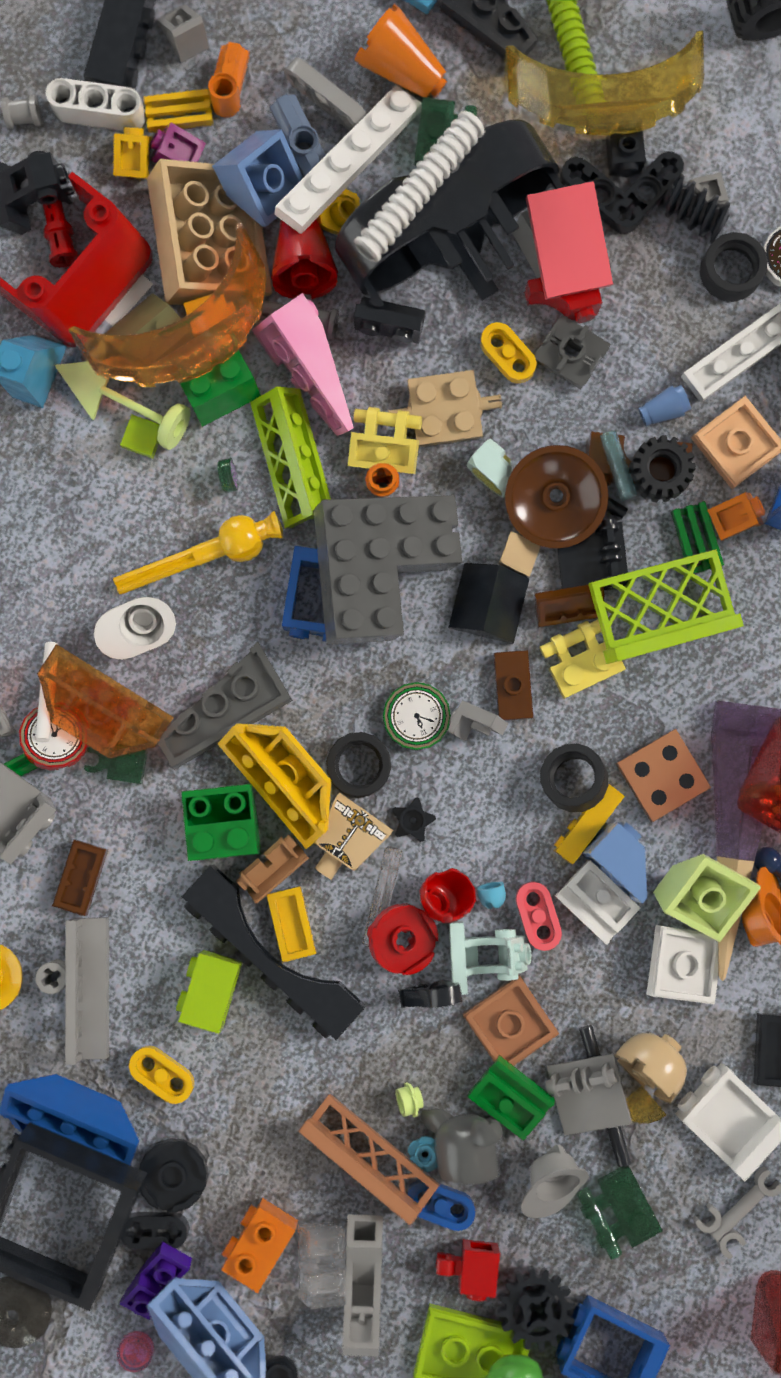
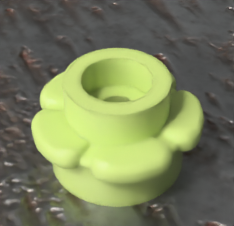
M405 1083L404 1087L398 1088L395 1091L398 1108L403 1117L412 1115L415 1118L418 1116L419 1109L424 1106L422 1094L418 1087L413 1088L410 1083Z

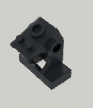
M32 152L27 158L13 166L0 162V227L23 235L31 230L27 208L32 203L38 201L42 205H49L60 200L69 205L73 204L71 195L76 193L73 186L68 185L70 171L66 170L63 163H58L51 152ZM27 179L29 185L21 189L22 182Z

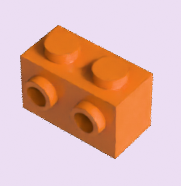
M264 1198L261 1199L257 1208L251 1204L240 1222L244 1226L243 1231L238 1238L233 1235L231 1236L221 1254L226 1258L221 1270L258 1293L296 1231L298 1220Z

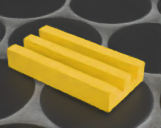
M208 89L144 96L149 133L156 132L158 129L163 131L170 122L182 129L213 125ZM202 111H205V114H201V115H193V116H185V117H176V116H184V115H186V113H194V112H202ZM173 115L174 117H176L154 120V117Z

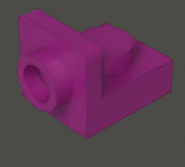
M170 122L163 131L160 129L156 131L150 144V148L154 149L150 160L155 163L159 159L198 162L206 143Z

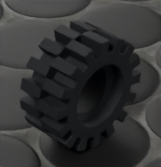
M661 435L659 439L652 437L647 443L644 442L633 456L629 466V470H631L629 478L630 481L634 480V490L637 491L639 489L643 492L640 496L644 499L649 496L652 497V502H658L659 499H662L663 502H668L671 498H677L693 480V471L696 469V463H692L691 460L694 458L692 452L687 453V444L679 445L677 443L678 438L672 437L671 440H667V435ZM657 457L669 459L675 469L673 478L668 481H658L653 478L649 471L650 462Z

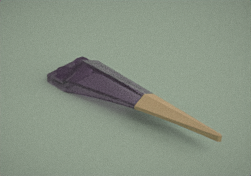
M715 701L711 745L717 862L750 879L781 756V709ZM741 915L724 938L718 942V976L722 981H724L727 975Z

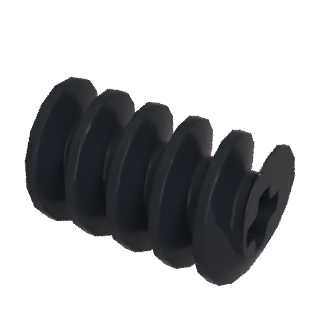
M681 174L671 183L656 211L666 205L665 217L669 218L675 212H678L677 224L680 225L688 218L687 229L692 231L700 225L698 236L703 238L706 234L712 232L710 243L716 240L730 217L729 209L731 203L727 201L720 208L717 207L719 200L717 194L707 201L708 189L704 188L698 194H695L696 182L692 181L687 187H683L685 176Z

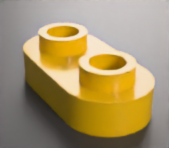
M500 322L492 323L483 330L480 341L481 349L506 379L516 384L529 381L536 369V358L508 325ZM499 339L503 345L501 347H494L491 341ZM520 363L524 366V370L517 372L513 369V365Z
M144 1046L132 1055L129 1062V1070L132 1077L164 1101L171 1104H179L184 1102L193 1092L195 1082L192 1073L159 1048ZM149 1057L154 1060L155 1066L153 1069H147L144 1066V1058ZM173 1078H180L182 1080L183 1087L181 1089H175L172 1086L171 1081Z

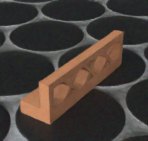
M331 1094L326 1097L314 1115L306 1120L298 1131L409 1225L413 1223L440 1186L437 1181ZM330 1105L341 1114L343 1129L329 1130L319 1121ZM348 1120L356 1127L348 1128ZM362 1131L369 1137L370 1152L357 1153L350 1145L349 1133ZM336 1134H344V1141ZM375 1143L378 1144L384 1150L376 1151ZM390 1154L395 1158L398 1174L383 1175L378 1170L376 1156ZM363 1157H371L372 1165ZM402 1165L405 1168H407L411 1173L403 1174ZM417 1177L429 1187L418 1203L406 1194L404 1179ZM391 1180H399L400 1188Z

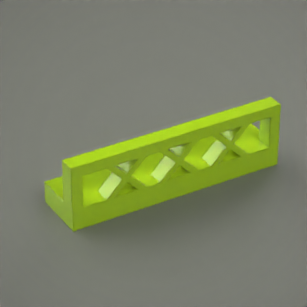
M277 386L251 401L250 404L284 528H293L309 519H314L313 510L322 500H330L331 498L300 388ZM271 402L273 414L271 421H268L263 406ZM276 433L280 435L282 441L279 453L275 451L273 444ZM285 465L289 467L291 474L288 485L284 483L282 476ZM294 497L298 499L301 513L293 516L291 509Z

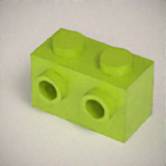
M202 950L198 957L192 956L186 973V977L191 978L188 991H181L176 1006V1011L181 1012L178 1022L219 1034L224 1028L243 962L206 950Z

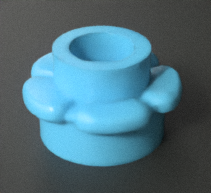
M422 1136L414 1140L408 1148L410 1160L421 1169H424L425 1172L436 1169L435 1140L429 1136ZM427 1151L428 1156L423 1157L422 1152Z

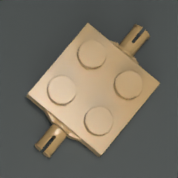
M474 370L407 379L409 391L408 408L388 410V412L397 413L398 410L409 411L410 415L422 416L421 429L413 430L415 440H419V447L483 438L481 424L483 410L501 409L502 401L500 394L481 397L476 388Z

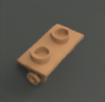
M287 835L285 838L281 836L276 843L263 853L268 859L266 862L263 863L257 858L245 870L239 873L240 877L236 880L243 890H247L256 904L309 859L297 841L290 835Z

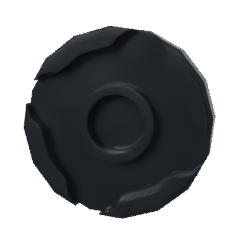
M170 1138L156 1143L145 1153L139 1165L140 1170L147 1172L140 1193L148 1204L156 1209L160 1208L173 1213L188 1209L200 1199L207 1185L208 1166L205 1157L194 1144L184 1139Z

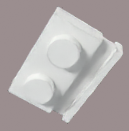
M587 860L555 895L563 905L606 945L641 909L591 860Z

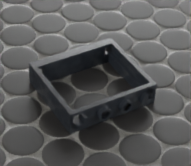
M29 1122L21 1134L14 1133L12 1141L5 1152L10 1155L8 1163H3L0 1168V1229L29 1152L116 1189L121 1193L89 1274L1 1236L0 1273L90 1311L102 1288L147 1172Z

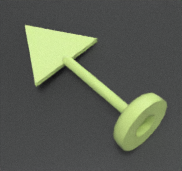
M115 359L55 365L92 420H95L102 397L105 395L159 423L157 440L162 447L171 450L183 437L190 420L191 411L189 407L183 404H175L162 416L106 387Z

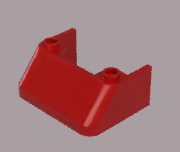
M71 172L68 178L79 200L86 205L84 220L89 229L97 235L55 285L42 276L33 275L23 280L15 289L0 277V295L66 346L79 347L88 341L135 282L148 269L153 260V253L147 240L109 199L74 172Z

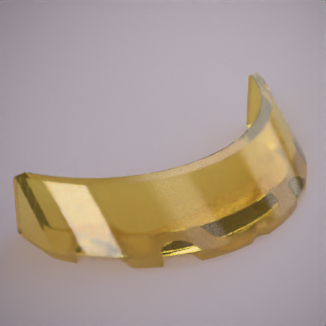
M703 30L696 31L691 41L681 51L667 60L644 69L618 74H583L565 71L542 64L526 56L514 46H506L505 85L508 101L516 108L521 105L528 111L538 115L539 122L553 128L557 123L572 126L575 133L628 134L655 127L657 120L668 115L674 118L682 113L685 109V104L696 93H700L704 84Z

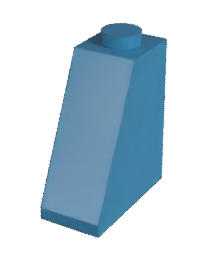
M37 335L2 340L0 344V384L12 398L43 408L58 371L55 365L61 363L66 346Z

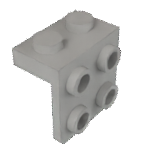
M0 762V858L11 865L17 857L22 858L29 851L33 843L32 839L38 831H44L50 826L54 820L56 809L49 796Z

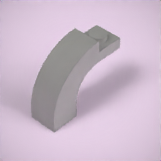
M348 1214L342 1356L379 1357L383 1216Z

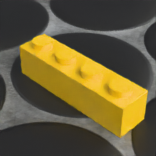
M608 783L604 798L595 807L581 812L582 814L578 819L574 818L569 823L567 834L565 836L561 835L554 843V846H556L554 852L573 865L625 796Z

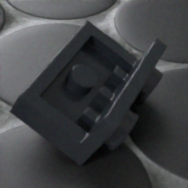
M362 297L360 304L356 303L353 316L354 330L369 336L380 335L389 337L401 343L412 342L419 344L426 316L425 310L383 301L385 307L379 309L372 307L370 304L371 298Z

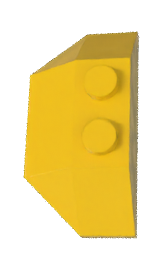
M234 725L217 744L306 849L309 848L328 831L330 778L285 726Z

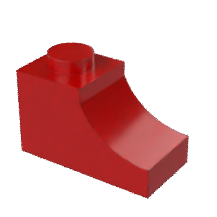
M541 277L527 280L524 292L527 305L542 304L553 307L572 321L576 320V323H584L594 319L595 315H598L603 303L599 289L545 300Z

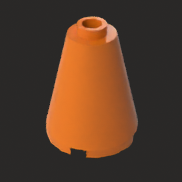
M393 4L392 9L390 7L387 9L368 34V41L366 43L368 47L366 50L360 47L356 54L355 62L424 99H427L430 95L436 98L447 83L443 78L446 70L403 11L396 4Z

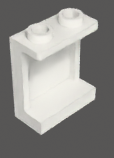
M720 1063L718 1067L712 1066L705 1072L701 1078L703 1083L694 1093L688 1092L678 1103L677 1107L679 1109L675 1115L736 1174L746 1181L781 1142V1117L773 1112L727 1066Z

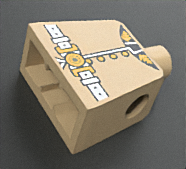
M339 792L329 811L328 831L315 841L316 845L326 851L315 866V869L330 880H332L342 864L355 871L391 835L393 830Z

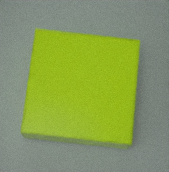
M131 414L120 446L123 449L153 459L159 445L157 434L160 424Z

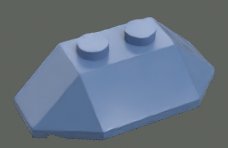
M173 1278L147 1304L160 1339L192 1378H265L264 1336L219 1281Z

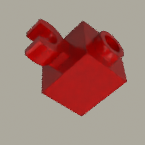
M463 1239L461 1256L437 1252L436 1274L442 1276L459 1275L460 1294H465L466 1298L470 1300L485 1301L487 1297L496 1298L500 1261L498 1243Z

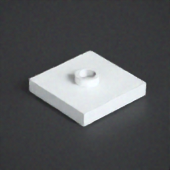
M656 925L647 995L715 1005L718 982V941L700 931Z

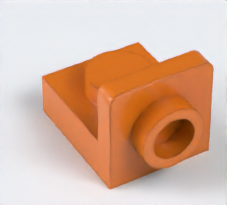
M745 492L708 509L721 541L754 526L758 527L764 524L761 516L765 515L764 507L758 496L753 498L751 493Z

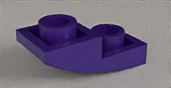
M162 1242L136 1274L123 1294L119 1305L150 1320L151 1316L147 1304L173 1278H182L190 1270L192 1257Z

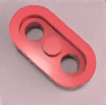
M524 883L517 890L515 900L527 940L538 950H551L559 944L562 936V930L551 894L541 883ZM531 892L537 893L539 897L535 905H529L526 900L527 895ZM540 926L548 927L549 934L546 938H539L537 936V929Z

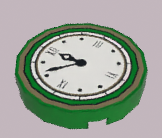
M420 682L404 684L393 691L385 703L383 712L385 730L391 739L403 748L411 750L427 749L441 741L449 728L451 717L449 703L443 694L433 686Z

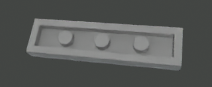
M109 917L73 918L65 921V1065L77 1064L85 1059H107L109 1057Z

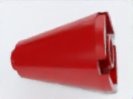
M317 219L302 234L281 220L271 272L274 290L281 296L294 299L302 293L304 295L311 294V299L320 298L330 293L337 285L338 270Z

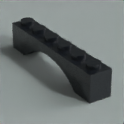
M210 865L181 896L187 902L184 905L185 909L198 920L201 917L205 918L212 925L209 929L210 932L222 943L228 940L238 949L235 955L245 965L251 967L254 964L261 970L263 974L260 978L271 989L276 991L280 988L289 996L286 1000L289 1006L300 1015L305 1011L314 1020L312 1023L314 1029L327 1039L331 1035L337 1040L365 1009V1003L341 981L323 980L303 975L285 966L273 957L258 941L247 922L241 904L239 887L215 865Z

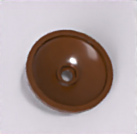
M549 445L530 452L515 466L506 485L505 504L513 526L524 538L542 547L565 548L582 542L598 528L607 510L608 487L602 470L589 455L570 446ZM559 489L562 491L563 497L560 501L551 500L550 492L552 490Z

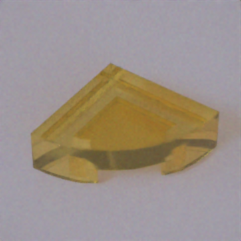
M642 1085L626 1099L633 1122L652 1123L667 1115Z

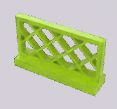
M717 549L588 584L607 649L603 651L606 664L744 626L741 614H735ZM706 559L709 560L712 570L708 582L693 574L698 562ZM690 564L688 570L682 567L684 565ZM669 569H674L684 576L677 590L662 582ZM659 572L657 578L650 575ZM642 577L653 584L646 599L630 590L636 578ZM689 579L704 588L697 603L682 594ZM628 581L626 586L621 585L620 582ZM610 585L622 592L615 607L603 601L601 587ZM658 587L673 596L666 611L651 603ZM709 592L720 598L723 611L713 613L702 606ZM627 596L642 604L635 620L619 611ZM678 600L693 608L687 621L683 622L671 615ZM647 608L662 616L655 630H650L640 624ZM699 612L705 615L703 617L696 618ZM616 617L631 625L626 637L619 640H614L611 625ZM667 621L673 623V625L665 627ZM636 629L643 632L641 634L634 635Z

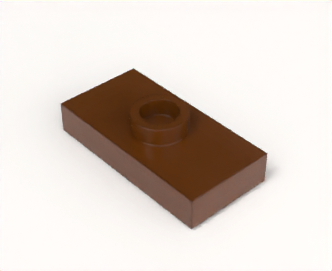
M589 585L534 593L538 627L598 618ZM601 587V594L603 597V601L605 602L604 587Z
M528 650L494 653L498 716L504 721L532 719L533 706Z
M73 839L52 904L53 907L82 916L88 915L109 849Z

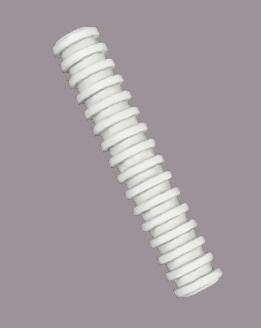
M461 111L458 114V119L453 120L451 127L444 131V136H440L437 144H434L430 148V152L424 155V161L418 162L417 169H413L410 172V178H405L403 186H399L396 189V194H392L389 197L390 203H384L382 211H378L375 214L376 220H370L368 223L369 228H364L361 231L362 237L357 236L354 239L357 250L366 259L378 262L381 259V253L385 254L388 251L387 245L391 246L394 244V237H399L402 234V229L408 227V220L411 221L416 217L415 212H420L423 209L422 204H426L430 200L429 195L432 196L436 193V187L442 186L443 179H447L450 176V171L456 169L457 163L464 159V154H468L471 151V146L476 145L478 138L484 135L483 124L474 114L467 111Z

